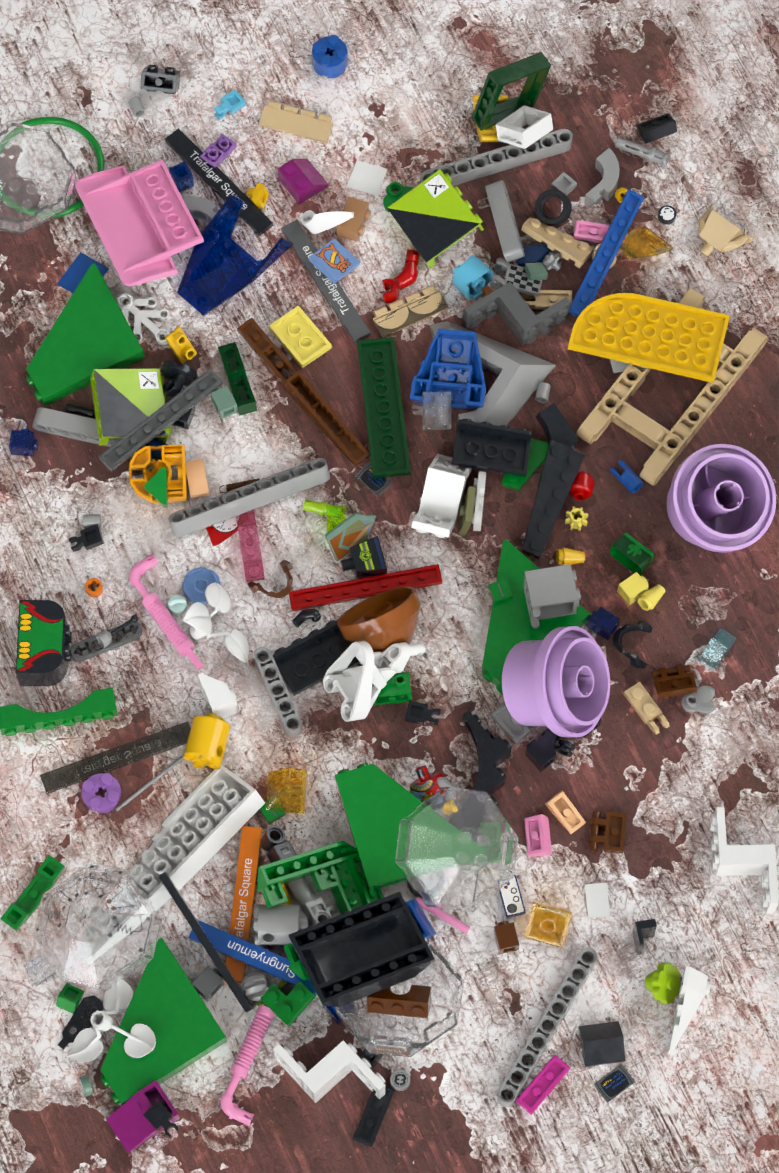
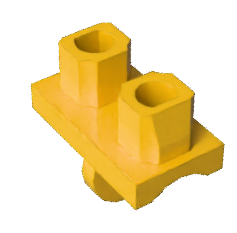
M177 326L170 334L164 337L180 363L184 364L187 360H191L196 356V350L180 326Z

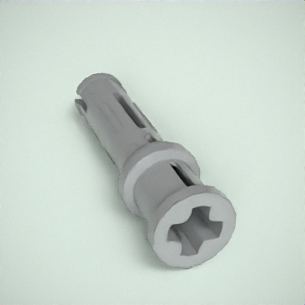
M618 137L615 148L646 158L647 162H655L662 165L663 168L666 167L670 158V152L665 153L656 150V147L648 148Z

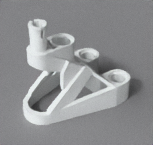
M366 641L352 643L331 665L323 678V686L327 693L341 692L345 698L341 705L343 720L349 722L365 719L381 689L387 685L386 682L396 673L403 671L410 656L423 655L425 653V646L421 642L410 645L403 642L392 644L384 652H373L371 645ZM354 657L363 665L348 667Z

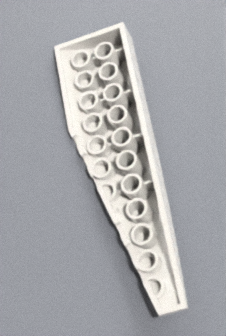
M222 764L219 770L215 769L163 822V829L159 834H155L152 839V845L148 850L145 849L141 855L142 860L139 864L134 865L120 886L122 888L118 889L120 893L115 900L112 899V902L107 905L109 909L104 916L99 917L96 922V928L88 933L76 953L90 964L130 934V927L132 932L141 925V921L143 923L147 917L153 915L171 898L159 875L167 872L177 889L180 890L265 804L258 792ZM112 906L121 907V908H116L115 910H112V909H111Z

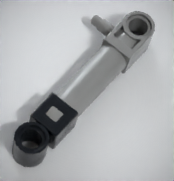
M278 826L269 827L260 840V845L263 850L268 852L267 857L271 863L297 855L289 841L283 842L285 833ZM306 878L287 883L296 901L300 904L301 911L308 917V927L333 918L330 913L338 909L337 904L326 906L321 897H316Z

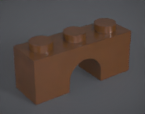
M411 985L409 992L402 995L393 993L391 987L367 996L368 1013L428 1018L431 1006V986Z

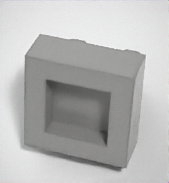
M563 172L552 182L551 187L567 196L577 187V182Z

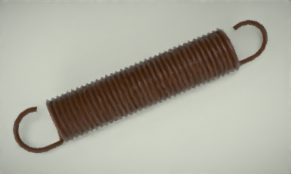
M260 479L226 484V490L229 492Z

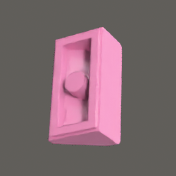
M539 814L524 818L528 856L551 855L552 848L548 817Z

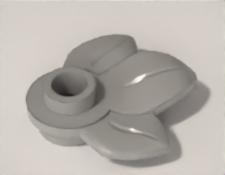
M696 682L697 692L687 693L682 698L681 704L687 712L699 711L706 714L716 709L714 704L710 702L715 695V689L711 686L699 687Z

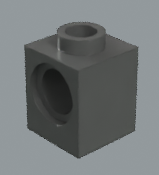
M208 966L192 985L197 993L208 1002L224 985V981L218 969L214 968L212 970Z

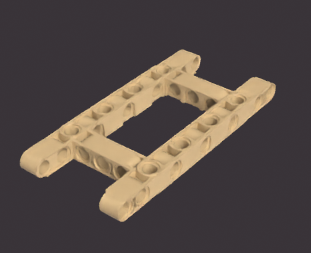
M690 288L679 304L701 308L706 296ZM753 328L751 331H748L734 350L723 343L718 363L719 369L716 372L714 383H707L670 431L626 402L630 396L635 394L651 370L650 368L629 364L581 424L576 435L587 443L592 444L599 439L611 422L615 423L655 450L643 465L644 468L639 476L652 486H655L758 355L769 337ZM606 405H613L614 407L609 408ZM669 445H673V446H675L676 448H670V447H668V446H669Z

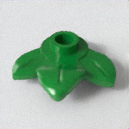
M399 182L390 183L386 188L387 195L383 199L385 210L389 212L387 208L413 188L409 186L403 187Z

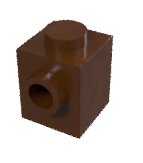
M503 921L494 926L493 932L499 954L519 950V941L514 922Z

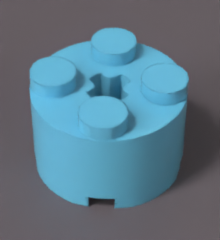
M472 255L462 265L454 268L452 283L467 299L470 300L472 298L475 300L482 296V288L486 287L489 282H493L491 279L495 274L479 258Z

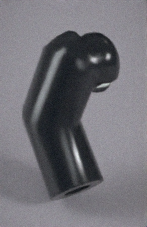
M315 608L302 610L292 622L296 627H299L307 619H312L313 622L319 621L321 614Z

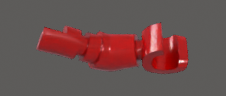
M407 249L405 265L394 280H382L383 288L385 290L391 289L383 294L385 303L389 304L396 301L399 297L398 289L402 290L415 283L419 273L417 270L419 252Z

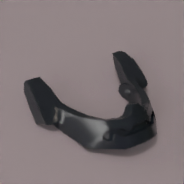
M638 621L637 625L625 624L616 630L613 636V644L616 649L630 658V664L637 668H645L646 664L638 658V655L630 654L623 650L621 646L622 637L630 631L651 633L653 627L645 621Z

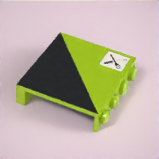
M440 169L387 208L430 269L436 265L433 259L477 227L481 231L484 230L481 226L483 221L477 213L473 215L470 211L473 209L468 200H462L461 196L463 194L457 186L453 187L451 185L453 180L449 174H443Z
M94 369L90 377L99 445H107L110 438L124 437L166 403V393L163 392L162 388L164 377L161 376L160 369ZM171 427L166 428L155 438L160 437L166 443L171 435Z

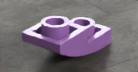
M221 134L214 144L211 143L200 158L215 168L232 153L237 144L224 134Z

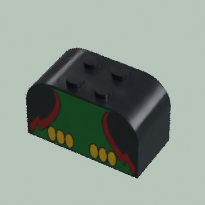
M19 600L16 675L20 686L56 685L64 679L67 673L68 661H71L69 643H72V632H70V625L67 623L64 610L58 603L51 600Z

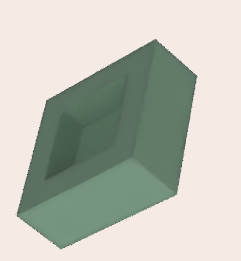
M543 262L525 263L524 270L529 280H547L548 273Z

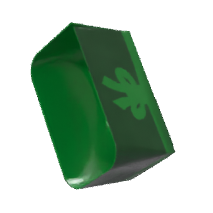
M626 532L611 546L610 550L613 558L633 573L637 572L640 576L652 563L654 557L653 552Z

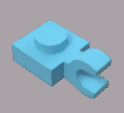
M234 89L221 98V104L214 108L216 111L214 115L220 120L228 111L234 114L246 105V101Z

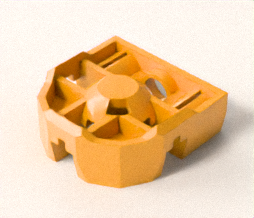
M185 444L162 445L158 447L145 446L135 452L129 463V483L138 497L151 504L159 503L153 499L143 486L162 467H166L168 503L187 502ZM151 451H162V460H152ZM151 465H153L155 469H153L150 473L147 470ZM171 466H178V480H171L173 474ZM143 470V478L133 479L132 471Z

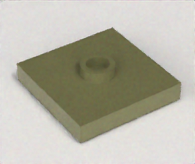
M468 487L462 499V505L459 508L460 524L458 535L460 536L467 534L473 522L475 487Z

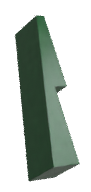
M236 342L218 347L233 397L237 403L239 416L257 411L256 401Z

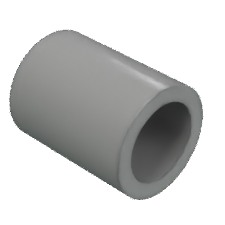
M136 96L128 101L135 117H141L146 113L140 97Z
M544 382L538 383L535 397L537 402H548L551 385Z
M100 514L83 515V528H89L97 524L101 527Z

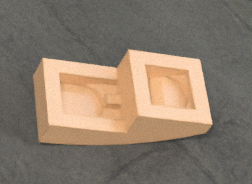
M203 459L186 461L190 497L208 496L209 490Z

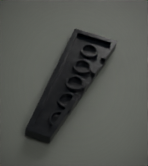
M552 439L548 445L538 491L536 492L530 522L522 546V551L536 558H540L585 457V455Z

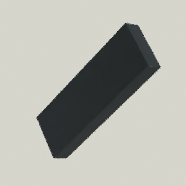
M386 1086L385 1095L380 1100L376 1097V1091L373 1089L353 1137L354 1141L369 1147L373 1146L395 1089Z

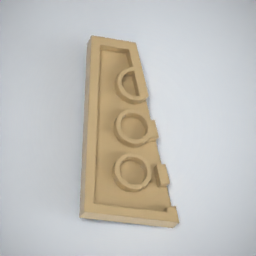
M529 217L521 229L538 242H546L547 248L552 251L558 250L561 252V257L564 259L575 261V266L579 269L592 255L594 247L589 246L588 243L581 242L569 234H564L553 226H547L535 218Z

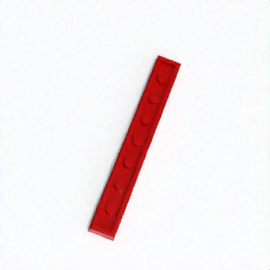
M439 564L290 591L289 599L293 612L369 598L398 587L411 586L417 589L439 585L443 581Z

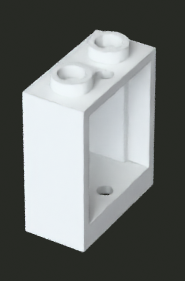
M525 105L496 124L498 141L524 149L553 130L551 113ZM526 124L530 125V126L527 127L526 129H523V128H522V127L525 126Z

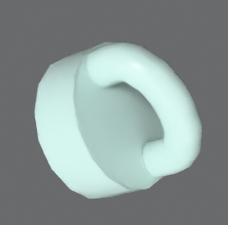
M181 595L172 596L168 600L169 611L174 615L183 614L187 609L186 599Z

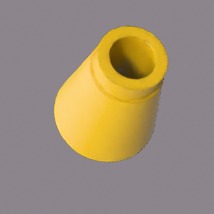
M563 547L556 551L557 564L573 565L584 563L585 561L584 552Z

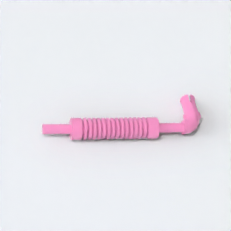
M150 554V556L140 562L134 563L129 573V581L144 598L142 601L143 606L152 615V618L160 626L181 656L187 655L196 669L200 670L204 665L193 652L195 648L193 642L182 631L183 629L176 623L177 621L174 620V617L168 612L162 601H159L160 599L156 593L150 594L140 581V576L144 575L145 571L158 565L156 557L153 558L154 555Z
M266 1004L265 1006L259 1005L256 1011L257 1015L254 1016V1022H251L252 1025H250V1029L246 1033L247 1036L243 1040L244 1043L240 1046L241 1050L237 1053L238 1057H235L236 1060L233 1061L234 1064H232L229 1073L233 1076L225 1093L221 1095L220 1100L221 1108L229 1116V1119L232 1120L233 1118L247 1126L250 1125L254 1114L238 1108V1105L233 1103L232 1095L239 1080H245L248 1070H250V1066H252L254 1061L253 1059L257 1055L256 1052L260 1048L259 1045L263 1042L266 1031H268L270 1026L269 1024H271L275 1015Z

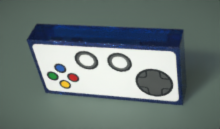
M516 875L496 879L506 919L526 914Z

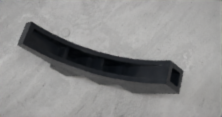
M470 711L463 714L462 721L470 732L476 746L478 775L469 798L461 809L448 820L451 825L465 836L479 827V823L487 822L498 813L499 804L493 796L489 797V795L504 785L505 774L499 767H496L511 757L512 748L510 743L506 739L503 740L500 736L493 740L492 733L488 729H484L481 726L479 717L476 714L472 715Z

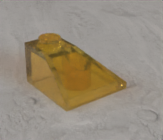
M644 226L631 230L620 246V249L624 251V255L628 258L636 259L672 251L673 247Z

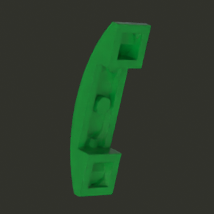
M48 855L38 868L36 876L0 919L17 931L43 902L44 897L51 891L65 866Z

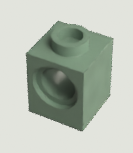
M228 386L224 388L219 387L211 393V401L221 419L238 412L237 403Z

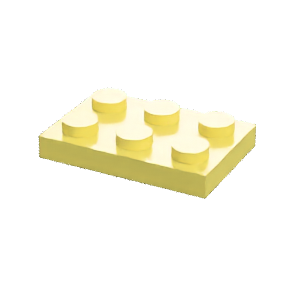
M299 306L269 325L270 331L301 368H304L332 349L331 343Z

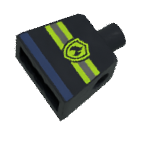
M378 536L349 548L350 558L340 560L343 572L354 569L358 579L387 574V566Z

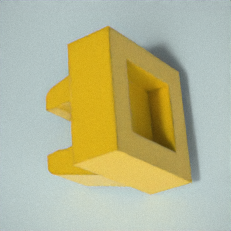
M257 183L255 188H248L246 195L250 196L249 199L259 209H264L269 192L264 184Z

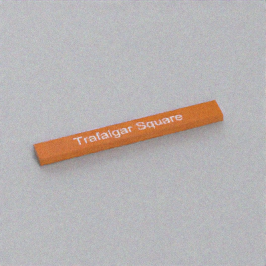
M242 826L229 934L249 942L262 828ZM226 955L225 964L237 983H242L245 977L246 964Z

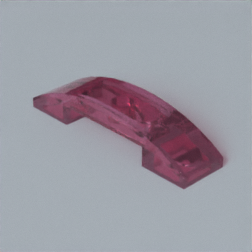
M254 510L236 516L246 582L265 580Z

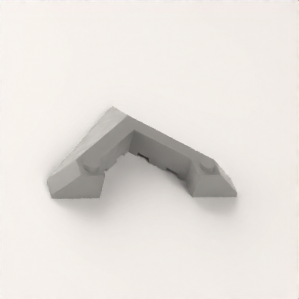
M449 321L429 325L433 339L438 329L473 332ZM476 333L482 368L490 370L498 377L485 396L484 407L478 408L475 411L458 414V420L471 419L473 422H489L491 425L497 426L507 425L530 399L533 392L537 390L538 383L543 382L556 365Z

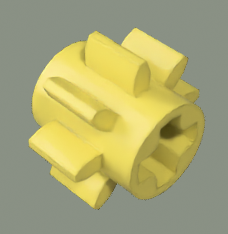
M573 506L571 512L566 511V517L568 518L565 519V524L571 526L570 530L574 528L581 531L582 525L587 526L588 521L585 519L588 518V513L583 512V507L579 509Z

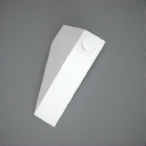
M689 966L685 967L682 975L668 1054L674 1052L705 994L708 995L711 983L707 982L708 976Z

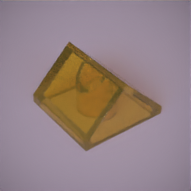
M533 902L524 938L563 948L572 912Z

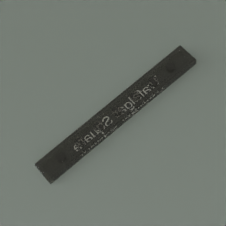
M187 721L43 773L40 777L46 793L58 791L85 781L95 774H105L187 744L191 729Z

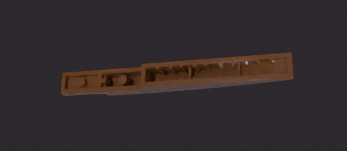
M250 318L237 328L239 334L260 357V362L355 466L370 456V453L304 375L292 366L253 318Z

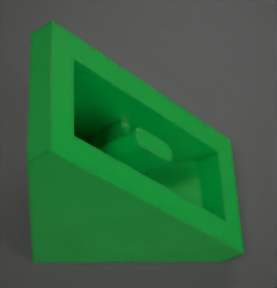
M162 467L143 487L164 508H168L167 468Z

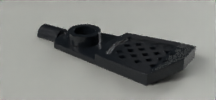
M95 995L82 999L62 1032L63 1039L58 1043L60 1048L64 1050L69 1043L74 1042L80 1031L93 1026L89 1019L97 1010H104L103 1001ZM71 1028L77 1029L75 1034L69 1033Z

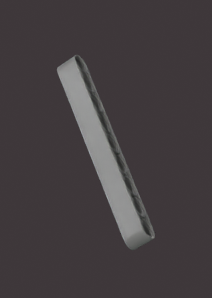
M561 129L547 133L525 149L508 145L435 167L421 173L420 183L440 169L443 174H449L453 180L451 185L456 186L561 154L571 149L573 134L568 129Z
M317 458L176 511L169 516L173 535L176 537L188 535L325 483L330 479L327 462L323 458Z
M587 947L580 951L499 1088L497 1100L501 1106L510 1107L514 1104L592 972L597 961V953L593 948ZM589 955L593 958V961L587 963L582 957ZM580 972L583 978L575 979L572 974ZM570 989L573 995L565 996L562 991ZM554 1006H560L563 1009V1012L557 1014L552 1010V1008ZM544 1023H550L553 1026V1029L550 1031H546L543 1029L542 1025ZM540 1040L543 1046L536 1048L532 1045V1042ZM524 1057H529L532 1059L533 1063L531 1065H525L523 1064L522 1059ZM518 1074L523 1080L516 1083L511 1077ZM503 1092H510L512 1098L504 1100L501 1094Z

